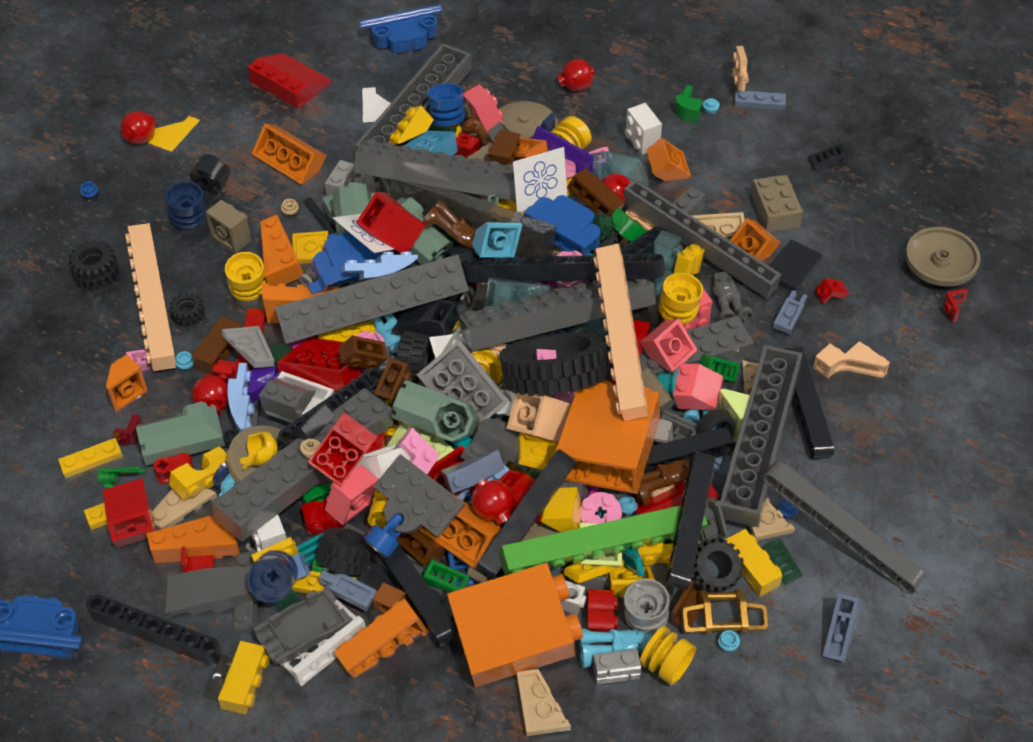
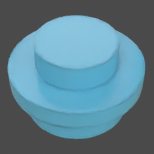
M715 99L705 100L703 102L704 111L708 114L716 113L719 109V102Z
M180 352L175 358L176 366L179 369H189L194 365L192 355L189 352Z
M623 497L618 501L622 514H632L638 508L635 499L632 497Z
M726 630L719 635L718 644L724 651L731 652L739 647L740 639L734 631Z

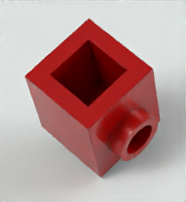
M463 132L456 137L458 152L454 155H462L464 158H468V156L480 150V139Z

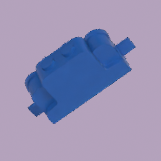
M439 4L360 20L359 24L361 29L369 27L371 38L378 48L389 47L391 53L400 54L427 47V38H434L437 35L438 21L433 14L441 13L442 8Z
M559 195L554 200L548 197H541L532 206H529L523 214L519 212L513 218L514 222L521 223L526 229L567 252L578 251L582 255H591L590 252L599 246L600 228L593 224L594 213L589 208L582 206L565 195Z
M347 230L339 235L337 233L328 235L327 240L322 246V251L318 252L310 263L311 269L318 281L308 284L311 295L360 279L359 273L341 274L340 266L346 263L347 260H357V263H364L365 260H376L377 263V257L381 256L383 252L388 251L373 253Z
M34 595L19 596L14 599L12 604L9 601L0 600V651L72 658L74 649H80L83 637L77 636L79 630L77 616L73 609L64 607L60 600L53 597L48 599L38 598Z

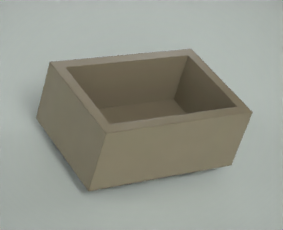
M781 175L754 179L751 196L764 228L771 232L800 227L803 211L788 176Z

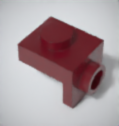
M132 414L126 430L114 429V435L118 443L136 446L138 441L136 425L143 424L140 415Z

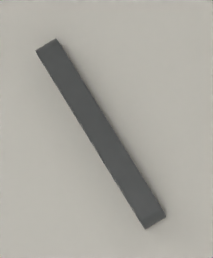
M780 461L773 463L763 477L764 482L903 591L911 594L915 593L925 578V573L921 568L789 466Z

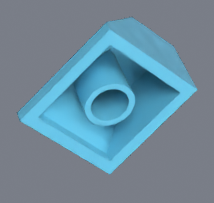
M486 222L476 229L472 246L479 257H514L522 224Z

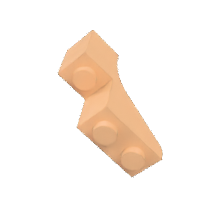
M859 341L846 354L839 348L829 344L816 355L813 368L826 378L839 371H852L882 378L887 374L890 362Z

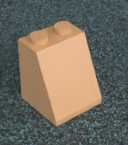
M516 393L507 429L559 443L572 404L545 395L538 396V394H535L534 396H528V393L525 395Z

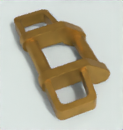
M735 589L734 592H707V590H700V605L685 607L681 610L682 630L684 633L704 632L705 634H712L713 631L740 630L743 633L748 631H764L768 628L766 606L746 603L742 589ZM734 600L737 606L738 622L712 623L710 601ZM747 608L756 609L761 612L762 626L748 625ZM702 609L703 627L690 628L687 621V612Z

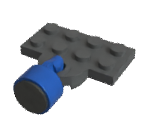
M399 454L374 485L378 491L389 498L384 513L388 524L383 530L375 524L364 537V542L384 558H389L399 546L396 540L401 533L412 534L424 526L439 538L465 504L407 458Z

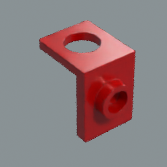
M967 288L946 293L943 302L944 311L948 313L952 322L957 321L960 312L957 304L965 302L968 293ZM962 294L960 298L954 300V296Z
M182 546L181 566L183 572L214 568V556L188 557L185 546Z

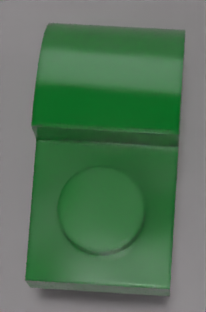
M686 85L685 91H681L680 95H676L675 113L682 120L698 123L702 99L692 98L693 86Z
M617 208L607 221L619 234L630 242L649 231L620 208Z

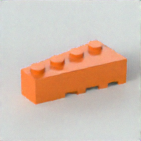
M278 215L260 221L265 278L269 286L288 284L299 279V276L304 273Z
M262 283L263 303L268 324L279 323L275 307L336 290L339 287L337 286L311 295L309 288L304 285L297 284V287H286L285 284L269 286L268 283Z
M214 515L146 533L155 563L180 562L182 546H185L188 557L213 555L214 559H221L223 556L233 555L234 558L240 554L235 535L218 522Z

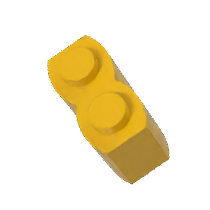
M692 244L679 252L673 274L687 273L693 275L699 273L704 249H701L699 245Z

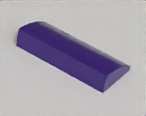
M540 126L536 127L533 139L546 140L548 151L564 147L565 159L575 163V173H579L585 168L593 173L594 156Z

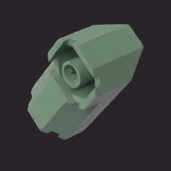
M350 182L347 187L339 185L332 193L335 217L362 214L372 199L371 192L366 184ZM336 221L337 235L344 233L346 229Z
M412 197L397 200L400 205L423 222L425 217H423L422 212L424 210ZM432 225L429 228L425 227L409 252L412 255H418L416 261L423 265L443 259V252L453 248L454 242Z
M405 380L403 384L407 386L399 389L393 404V410L396 411V414H392L391 418L452 442H459L474 436L480 419L471 404Z
M205 402L186 405L181 415L178 413L175 416L136 425L146 465L154 464L159 458L175 456L180 453L194 454L214 449L218 446H225L216 407L214 405L208 407Z

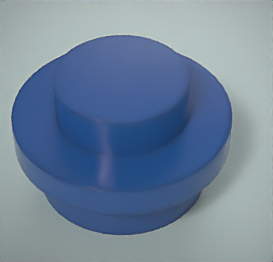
M84 182L81 185L80 193L83 197L90 198L98 193V188L93 182Z
M786 499L781 500L778 505V510L783 514L784 518L794 517L799 510Z

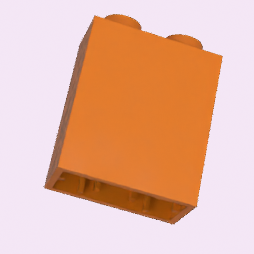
M603 379V382L597 383L595 386H588L584 390L578 389L556 451L561 449L577 460L564 481L638 494L660 420L659 392H654L644 386L649 416L624 421L622 414L617 412L616 402H619V397H615L611 382Z
M547 563L447 594L475 688L517 675L519 671L532 670L575 656L574 641L583 638L576 613L565 616L560 602L570 599L563 574L552 576Z

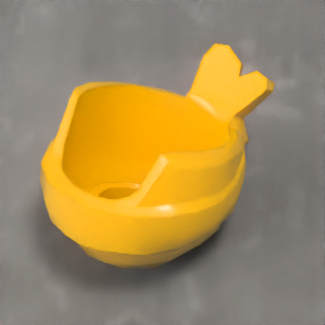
M261 431L247 437L249 456L240 458L243 470L249 466H261L277 454L278 445L275 438L269 432Z

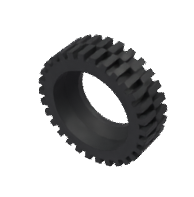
M560 331V333L549 332L550 334L546 335L542 333L536 337L530 336L529 339L522 338L520 342H512V345H507L500 352L504 387L508 391H512V393H519V395L528 393V396H534L535 394H538V396L550 394L552 396L556 395V393L567 394V391L577 392L580 388L584 390L588 386H595L597 383L603 382V379H607L611 372L606 338L598 333L594 334V332ZM537 349L556 350V359L535 360V351Z

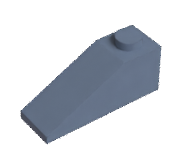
M496 449L443 469L441 473L447 490L455 493L469 488L505 468L499 450Z
M838 593L823 657L845 662L863 604L860 598Z

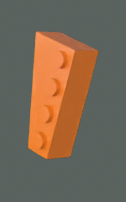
M403 599L394 603L386 613L377 616L369 626L360 629L349 641L341 643L334 653L348 673L355 678L377 665L379 658L390 657L395 654L397 647L402 644L408 646L414 642L412 638L420 633L424 636L429 631L407 601Z

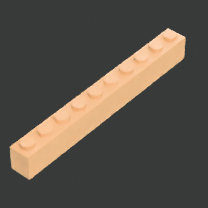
M150 223L128 226L129 234L125 235L127 245L131 244V246L127 247L129 257H133V259H130L131 270H135V272H132L133 282L138 283L134 285L136 296L140 295V298H136L138 309H142V311H139L140 322L145 323V325H141L142 334L147 336L144 339L145 350L150 351L146 353L147 362L152 364L153 371L176 368Z
M619 244L597 248V257H594L596 269L599 268V272H596L598 284L602 286L598 289L600 298L604 299V303H601L602 313L606 315V319H603L604 327L609 332V335H606L607 345L611 347L608 355L610 363L614 364V368H611V375L613 380H616V385H613L615 397H619V402H616L617 412L622 414L624 421L647 417L649 414L622 252Z

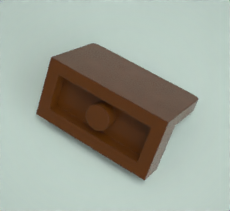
M691 580L689 588L684 590L671 615L670 624L681 630V610L685 607L700 605L699 592L694 590L695 581ZM702 609L687 612V621L690 628H693Z

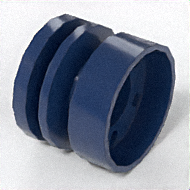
M181 181L168 188L166 204L171 223L182 229H192L199 226L206 217L201 187L194 182Z
M270 550L263 553L251 567L247 576L248 587L252 595L266 603H275L284 599L296 583L298 566L294 558L287 552ZM272 570H276L277 577L274 576Z

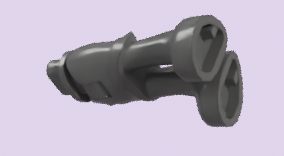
M727 272L715 273L713 293L716 295L718 304L721 307L719 321L738 316L743 325L749 323L754 317L753 310L748 306H742V298L732 277L728 276ZM732 303L734 311L730 309L729 304Z

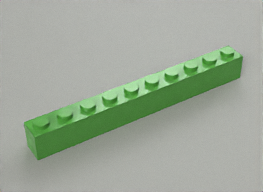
M681 506L503 545L498 553L504 574L506 576L547 563L548 567L558 568L564 566L566 562L580 563L588 557L597 559L605 556V553L619 554L631 547L633 550L640 549L645 546L644 544L652 543V545H658L670 538L674 541ZM705 515L703 518L701 533L702 530L708 525Z

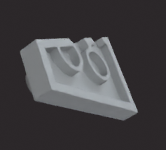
M259 326L222 329L221 336L254 368L274 366V358Z

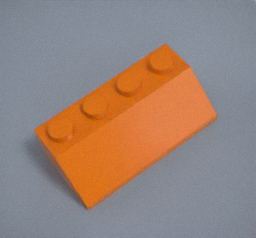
M267 123L264 124L251 153L301 185L305 184L320 171L327 156L282 128Z
M462 501L465 506L439 538L424 526L419 529L422 533L476 569V565L502 527L492 520L487 521L480 518L475 513L473 507Z

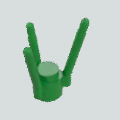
M138 466L100 468L98 482L104 484V488L108 489L115 486L112 484L118 481V474L145 473L146 469H140Z

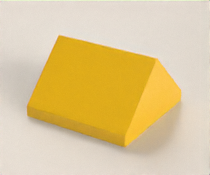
M578 487L559 488L542 511L541 522L559 532L578 529L582 506Z
M628 567L609 572V589L614 590V597L624 598L627 588L633 582L641 579L654 580L651 568L643 567L645 575L642 577Z

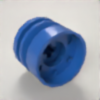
M443 83L429 89L430 116L434 119V124L453 126L465 119L464 96L461 86L453 83Z

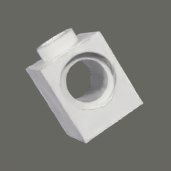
M565 581L569 595L575 597V599L560 601L564 611L578 615L580 608L584 609L587 602L585 587Z

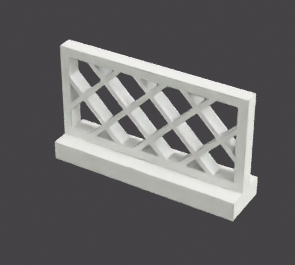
M337 599L334 602L339 610L344 608L351 618V622L337 631L330 639H325L318 643V648L312 653L305 651L294 658L301 659V662L292 668L290 666V661L281 664L300 686H303L338 658L334 651L338 649L341 643L349 641L360 629L366 628L364 620L360 616L356 617Z

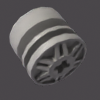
M641 579L633 582L627 588L624 595L625 621L631 630L652 633L654 635L662 626L667 625L669 620V594L661 583L652 579Z

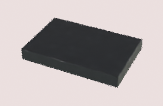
M791 239L769 267L781 274L779 285L791 291H797L820 262L823 255Z

